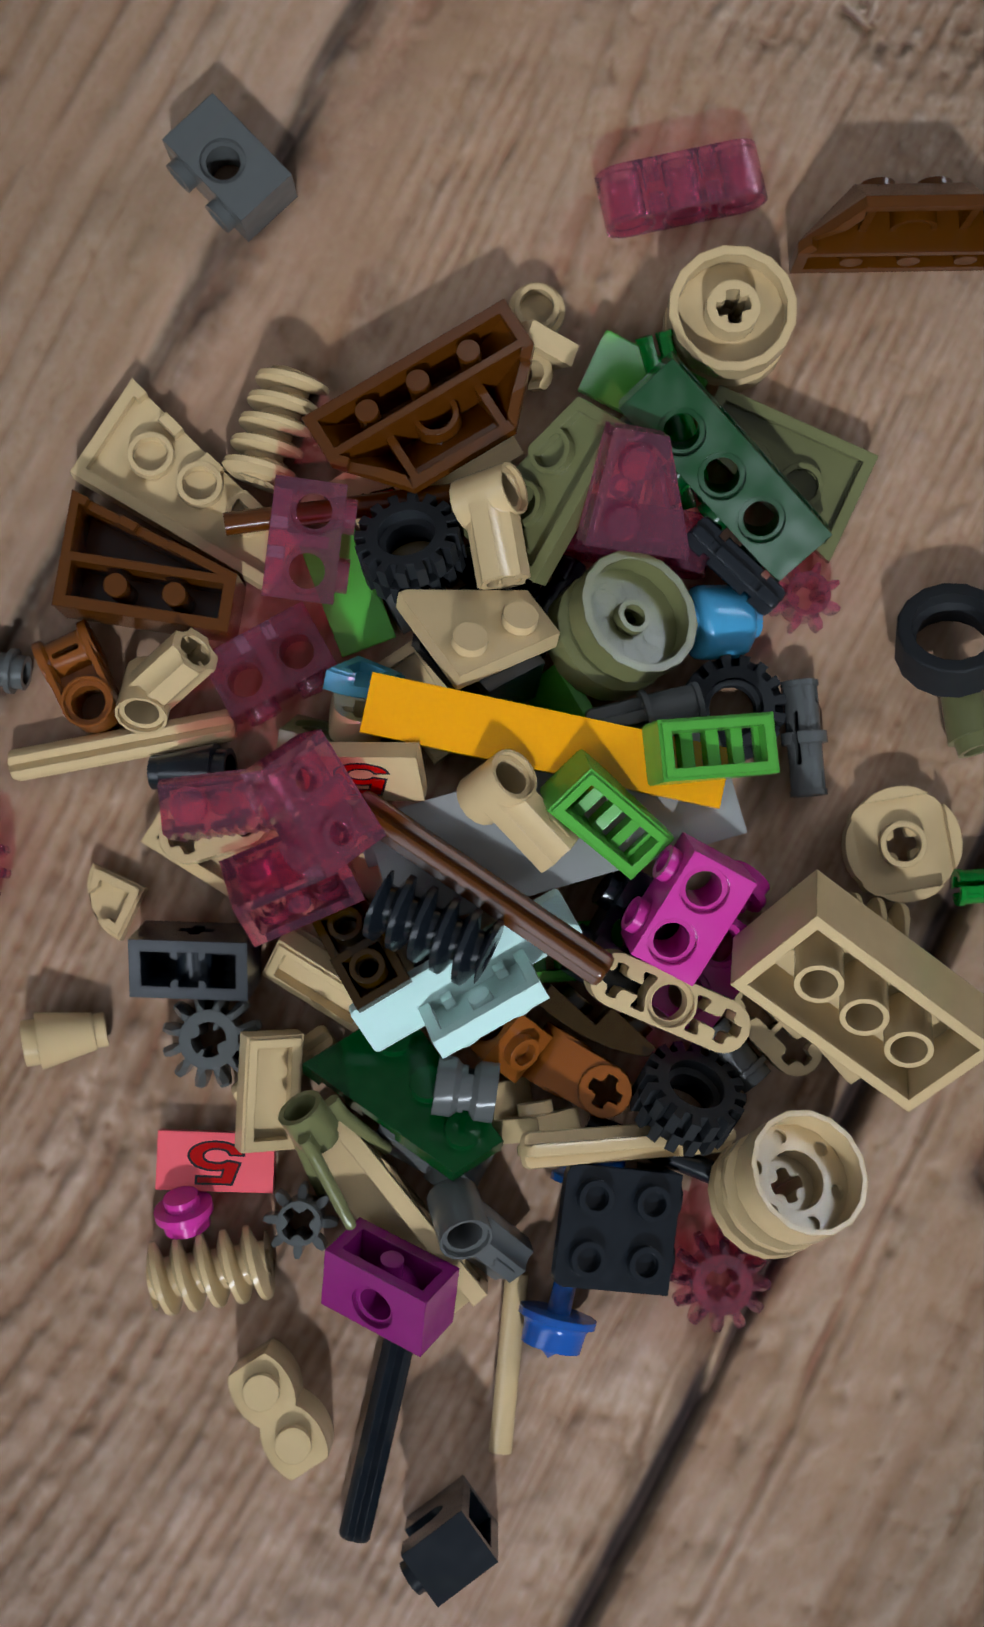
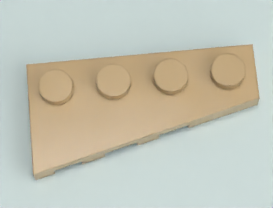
M133 378L70 470L73 479L205 558L237 573L241 579L270 595L299 549L298 541L285 528L226 535L223 512L262 508L263 506L247 490H243L224 472V468L208 452L205 453L167 412L164 413Z

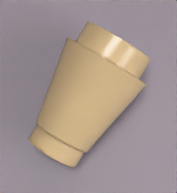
M34 1012V1018L20 1021L21 1042L27 1067L41 1065L42 1069L45 1070L96 1051L98 1048L110 1046L104 1012L93 1014L92 1012Z

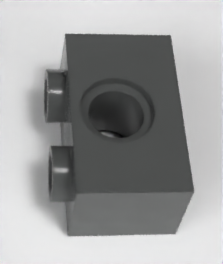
M213 93L162 139L171 160L166 167L174 179L189 193L197 188L209 201L205 208L216 223L227 233L235 228L248 242L298 197L292 174ZM225 165H235L240 168L238 173L230 179L220 180L214 178L216 171Z

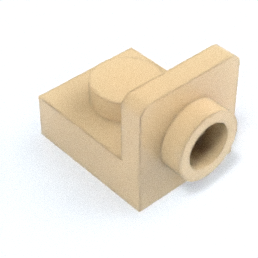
M521 1077L516 1084L509 1079L498 1083L495 1110L491 1124L504 1140L503 1144L520 1143L521 1135L526 1132L581 1128L577 1107L553 1109L552 1099L533 1101L530 1081L525 1077Z

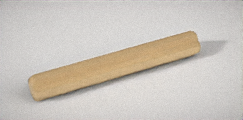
M222 709L170 719L161 731L153 734H139L123 728L13 749L8 752L9 771L13 779L25 781L150 757L152 755H161L216 742H229L237 737L236 722L230 710Z
M637 1124L526 1132L521 1135L520 1144L517 1145L518 1156L521 1158L523 1167L527 1169L684 1156L683 1146L678 1145L674 1153L665 1150L664 1147L667 1140L660 1136L654 1143L647 1137L651 1127L647 1125L639 1128ZM733 1129L724 1144L718 1150L714 1148L711 1154L722 1153L726 1147L730 1146L736 1140V1130ZM699 1149L697 1150L695 1155H702Z

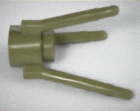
M303 1091L293 1096L282 1106L278 1120L290 1136L317 1197L319 1198L322 1194L326 1193L344 1227L347 1230H353L356 1227V1221L322 1153L328 1151L339 1138L337 1130L339 1121L383 1154H389L392 1151V1146L379 1136L377 1132L347 1110L338 1095H332L324 1101L317 1091Z

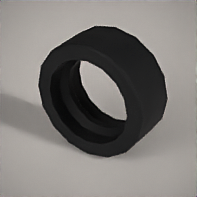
M942 583L922 589L906 601L897 617L894 658L902 676L917 689L937 697L960 698L984 690V650L976 656L962 660L942 659L925 651L917 644L916 638L917 633L926 626L942 621L961 622L974 627L984 636V590L968 584Z

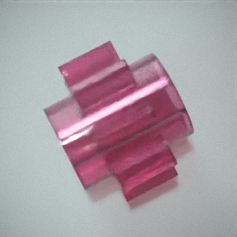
M819 562L810 571L802 573L799 567L796 566L786 575L789 581L788 584L782 581L778 582L785 588L786 594L769 615L778 616L781 614L789 621L787 626V633L792 634L800 624L808 623L810 630L816 634L823 628L820 613L835 616L840 611L841 607L837 603L830 601L831 592L840 582L839 580L828 582L820 575L821 563ZM801 587L810 590L809 600L813 602L806 610L798 607L799 596L796 593Z

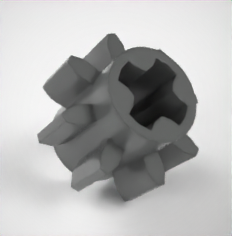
M308 1181L301 1183L298 1194L293 1197L287 1191L280 1188L275 1193V1198L283 1208L280 1211L267 1212L263 1217L264 1222L276 1224L277 1235L270 1245L274 1248L285 1242L288 1245L294 1246L293 1254L295 1259L301 1257L305 1246L311 1242L321 1251L326 1249L328 1242L320 1231L322 1227L333 1228L337 1227L339 1223L338 1217L326 1215L324 1206L329 1201L327 1194L324 1193L319 1198L309 1194L310 1187ZM291 1207L298 1213L304 1212L306 1209L313 1213L314 1217L309 1224L312 1231L304 1225L297 1230L291 1227L289 1221L294 1215Z

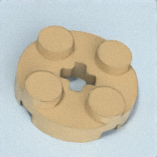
M894 786L869 795L849 812L846 826L842 833V856L850 876L857 882L858 887L864 893L882 898L887 902H916L933 896L945 886L943 884L950 878L953 869L957 868L962 857V833L954 813L935 797L926 794L928 792L917 787ZM896 828H902L905 837H914L916 840V848L907 851L908 860L904 862L898 860L896 853H889L887 849V841L893 839V830Z

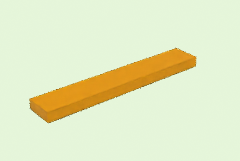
M372 672L360 733L401 742L420 743V746L485 760L490 759L501 750L511 749L523 755L534 770L555 774L577 751L582 749L605 768L626 790L720 809L726 779L649 786L642 729ZM672 736V739H673V749H674V758H675V767L678 768V767H677V756H676L675 736ZM693 740L696 767L703 766L701 742ZM719 746L721 765L728 764L727 747Z

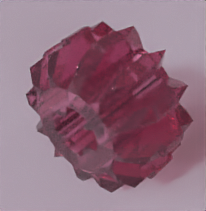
M720 1227L715 1232L714 1245H709L704 1234L701 1231H697L693 1234L694 1242L699 1248L695 1254L682 1246H679L675 1251L676 1256L687 1265V1268L675 1267L671 1273V1282L684 1285L672 1294L673 1301L678 1307L691 1304L687 1318L694 1325L701 1322L709 1313V1325L713 1332H721L724 1326V1315H730L735 1326L743 1328L746 1325L745 1318L739 1310L747 1306L751 1311L760 1313L764 1308L761 1301L752 1294V1291L763 1292L770 1289V1280L763 1275L755 1274L767 1264V1261L751 1254L747 1255L748 1253L743 1252L734 1243L729 1247L730 1240L724 1236ZM712 1270L718 1274H722L726 1270L731 1283L727 1288L717 1284L712 1289L707 1275Z

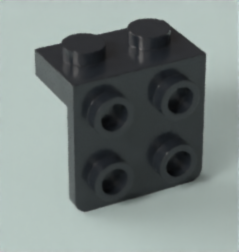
M637 1162V1169L595 1164L567 1166L564 1170L551 1267L552 1279L562 1287L668 1296L670 1276L675 1264L674 1244L677 1220L683 1201V1175L660 1164Z

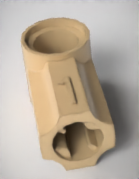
M503 462L455 479L450 485V503L457 521L468 532L477 588L483 590L509 589L524 584L525 580L531 577L520 518V514H523L528 506V493L521 473L511 462Z
M193 628L184 632L176 630L149 656L136 657L131 660L125 668L115 707V717L119 724L127 730L139 734H153L161 731L167 724L170 710L215 671L218 656L209 645L208 638Z
M511 749L501 750L460 780L457 786L458 803L465 815L475 823L481 825H492L495 823L533 865L543 873L554 866L561 857L570 851L579 837L546 810L543 802L544 799L536 791L537 777L529 761L519 752Z

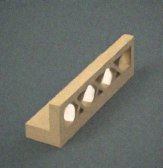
M339 1121L337 1129L339 1138L332 1148L322 1153V1156L351 1212L357 1219L361 1217L460 1268L454 1314L468 1302L474 1307L487 1296L488 1281L475 1265L467 1259H452L443 1254L425 1203L385 1154L367 1143Z

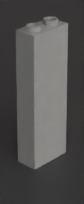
M692 733L693 740L700 742V734ZM534 770L537 777L536 791L541 796V787L554 774ZM726 779L720 809L627 790L673 834L674 840L669 845L674 846L682 832L706 845L747 833L732 779ZM457 791L397 808L527 897L618 871L615 866L579 838L571 850L561 857L554 866L541 873L495 823L492 825H481L468 818L460 808L457 800ZM603 796L584 815L589 818L608 799ZM622 812L602 832L607 835L627 815ZM639 827L618 848L624 852L646 831ZM367 831L359 833L366 863L369 868L379 866L383 881L391 870H395L393 884L399 887L412 874L417 877L415 896L421 898L434 885L439 888L437 907L442 909L456 896L461 899L459 916L470 914L478 908Z

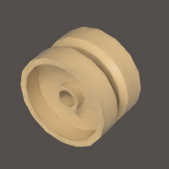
M722 245L699 253L680 271L669 295L663 317L662 331L672 329L677 357L691 372L708 381L706 389L710 393L716 394L720 385L738 393L757 386L774 370L796 325L797 297L789 275L772 257L749 246Z

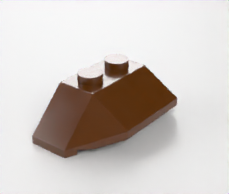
M943 176L922 179L918 183L895 184V181L891 178L876 177L867 179L861 184H854L797 243L789 262V274L983 271L984 192L971 182L952 183L950 178Z
M502 299L302 417L333 469L416 494L517 434L535 350L534 342L505 299Z

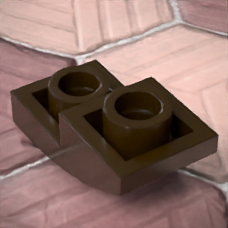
M360 887L309 917L331 957V964L359 1013L412 982L397 951L393 952L385 948L386 931L374 941L363 936L364 918L369 909L370 902Z
M551 983L545 988L550 998L539 1005L553 1017L583 1036L607 1047L649 1057L656 1049L646 1039L653 1030L646 1022L622 1012L619 1014L608 1006L592 1022L586 1015L592 1010L593 1006L568 983L561 991H558Z

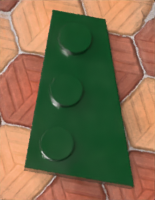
M358 1029L302 1064V1073L318 1085L322 1082L345 1099L347 1106L361 1116L366 1114L393 1133L397 1142L451 1181H455L502 1149L504 1140L492 1124L473 1121L468 1111L463 1110L462 1113L455 1112L450 1117L431 1115L440 1055L420 1029L380 1052L374 1051L361 1030Z

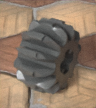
M193 999L195 1010L184 1001L177 1002L173 1008L176 1014L184 1021V1024L166 1022L162 1029L168 1035L179 1037V1043L170 1044L163 1048L165 1057H172L182 1053L185 1058L177 1065L174 1071L178 1077H183L195 1066L197 1067L195 1076L196 1087H206L211 1079L212 1071H214L216 1081L220 1087L223 1088L231 1085L232 1074L230 1066L238 1073L240 1032L258 1031L263 1027L259 1019L251 1020L245 1024L241 1021L240 1018L249 1010L251 1003L249 1001H240L231 1010H228L229 1000H214L212 1006L211 1000ZM207 1022L215 1023L213 1030L222 1028L226 1034V1040L218 1044V1054L211 1053L212 1045L204 1048L200 1041V1036L208 1032Z

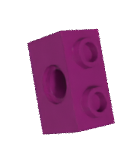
M359 1217L353 1230H345L325 1249L321 1304L421 1357L453 1322L460 1268Z

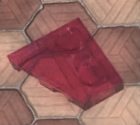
M606 421L576 537L581 543L586 546L688 560L690 549L670 436L661 430Z

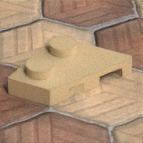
M406 589L398 592L397 610L456 690L557 646L560 631L528 590Z

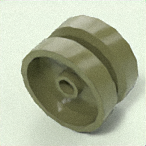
M616 551L596 561L580 578L567 586L549 606L547 616L560 631L557 646L547 652L559 674L577 691L600 701H622L635 695L638 690L647 688L658 677L665 675L681 664L691 651L698 627L694 601L682 579L663 561L640 551Z

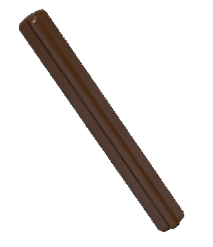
M365 791L353 804L349 816L352 822L494 919L505 921L504 925L591 985H598L612 967L615 958L610 952L374 792Z

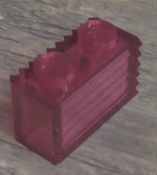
M279 765L158 779L157 786L162 834L170 840L188 842L189 839L199 841L201 838L210 840L212 837L222 838L224 835L234 837L235 834L246 835L248 832L257 834L259 831L269 833L271 829L281 831L282 828L292 830L297 824L291 770Z

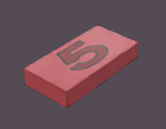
M161 1128L158 1130L155 1190H172L177 1187L192 1186L198 1191L273 1194L276 1182L277 1151L240 1153L235 1148V1131Z

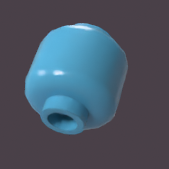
M728 584L693 586L688 592L694 601L698 627L694 646L688 654L693 659L714 660L719 659L720 656L730 654L731 659H738L740 655L748 653L755 638L759 637L763 628V615H760L746 602L749 596L745 592L739 596Z

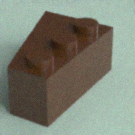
M72 489L52 606L70 619H85L90 622L173 634L176 630L184 632L193 628L206 636L208 640L237 644L246 594V587L237 573L172 540L169 541L149 531L137 522L122 514L120 516Z

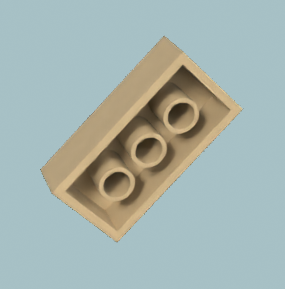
M817 869L733 937L730 985L908 1112L984 1060V994Z

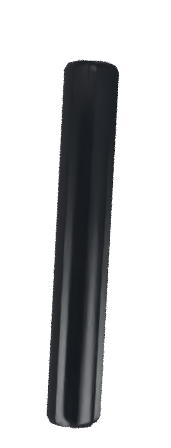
M386 1338L383 1339L339 1529L341 1538L355 1543H367L371 1537L413 1355L410 1351Z

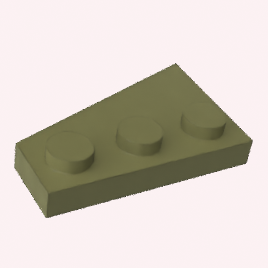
M720 385L714 398L827 522L832 536L814 552L826 563H829L879 455ZM723 457L715 459L733 477L735 476L737 471L735 462ZM760 501L775 515V506L769 502Z
M579 396L528 446V456L516 467L523 477L528 493L527 510L520 514L531 577L528 579L544 586L549 581L634 429ZM459 523L462 535L469 539L467 530Z

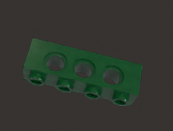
M673 351L666 355L619 400V410L624 414L620 420L634 428L629 437L641 448L649 442L664 458L658 466L665 476L680 491L689 485L704 501L697 507L703 517L710 518L723 531L728 528L742 543L740 547L764 569L763 572L767 570L777 582L782 580L832 536L831 530L822 516ZM685 413L696 419L698 422L697 431L693 437L686 441H674L666 435L664 426L673 415ZM716 458H728L735 462L737 465L736 474L727 483L714 484L704 476L706 466ZM766 501L775 506V515L766 525L752 526L743 519L746 509L755 502Z

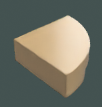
M93 863L87 881L92 909L101 927L108 934L122 941L125 939L149 888Z

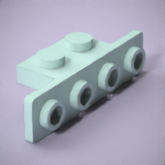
M552 889L533 900L582 933L580 926L558 889ZM492 923L491 925L485 927V928L482 929V930L486 931V930L489 929L494 923ZM504 925L502 936L494 954L475 984V974L460 986L451 982L452 963L440 974L431 972L428 960L408 971L412 980L410 984L361 1013L357 1011L352 1003L349 1006V1012L376 1052L386 1049L426 1026L432 1043L444 1059L462 1048L471 1046L479 1038L512 1019L525 1015L533 1007L549 999L550 997L533 967L534 963L548 955Z

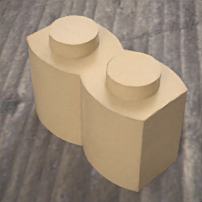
M271 1338L238 1359L228 1375L229 1391L235 1406L243 1417L254 1426L260 1428L262 1447L273 1467L281 1475L293 1481L327 1459L334 1441V1428L331 1417L323 1403L313 1393L303 1388V1377L300 1367L290 1350L278 1340Z

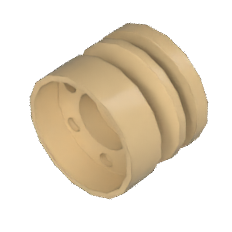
M791 1110L774 1117L750 1132V1134L726 1147L711 1168L707 1190L712 1215L724 1236L743 1252L762 1259L788 1258L852 1225L865 1206L869 1181L863 1155L846 1130L832 1118L814 1111Z

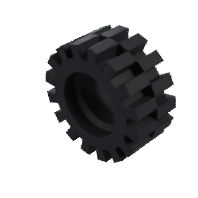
M408 492L406 502L399 503L397 495L387 498L389 507L383 509L377 503L370 508L373 519L362 516L358 522L361 531L355 530L354 542L356 545L354 547L366 583L371 591L376 589L378 597L386 600L392 594L393 601L397 604L398 592L403 590H442V583L452 588L458 582L456 572L463 574L466 567L464 558H467L459 522L446 501L443 500L438 504L436 496L427 493L423 501L420 502L417 493ZM409 542H429L424 549L414 554L402 556L392 554L398 547Z
M731 654L720 656L718 660H709L703 664L685 684L688 685L694 681L698 682L705 702L706 716H711L709 705L717 691L724 688H736L743 691L752 702L753 713L773 711L776 738L780 734L778 731L785 723L787 713H783V706L787 704L785 693L781 694L778 686L781 682L776 675L771 677L766 672L769 667L761 661L758 664L750 662L751 657L740 655L738 659H731ZM750 728L742 729L745 761L753 758ZM725 730L718 731L722 747H727Z
M682 1041L673 1042L670 1048L666 1044L659 1046L655 1053L652 1052L632 1086L633 1097L629 1102L630 1110L639 1112L635 1122L639 1128L647 1125L651 1127L647 1137L654 1143L660 1136L667 1140L664 1149L672 1153L680 1145L683 1146L684 1156L694 1157L698 1149L702 1156L711 1154L714 1148L718 1150L724 1144L745 1111L743 1107L747 1103V1094L740 1093L745 1085L741 1077L730 1078L735 1068L729 1062L723 1066L716 1063L720 1055L710 1050L707 1056L702 1055L701 1046L695 1043H691L687 1051H685ZM673 1089L689 1094L699 1102L702 1108L688 1104Z

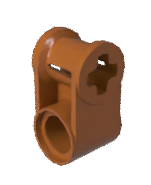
M85 619L76 623V630L45 644L39 640L31 644L35 660L46 681L51 686L62 712L69 722L90 735L117 730L121 724H119L115 717L119 690L109 671L108 661L101 644ZM93 694H104L106 702L102 713L94 719H84L82 707L85 700Z
M547 1021L543 1030L553 1039L540 1053L535 1063L522 1076L547 1092L561 1099L565 1098L593 1116L613 1118L621 1114L628 1107L632 1097V1085L627 1073L616 1064L592 1051V1047ZM610 1074L618 1079L615 1089L618 1093L622 1094V1097L618 1102L608 1099L601 1106L593 1101L596 1091L589 1085L593 1078L603 1081Z

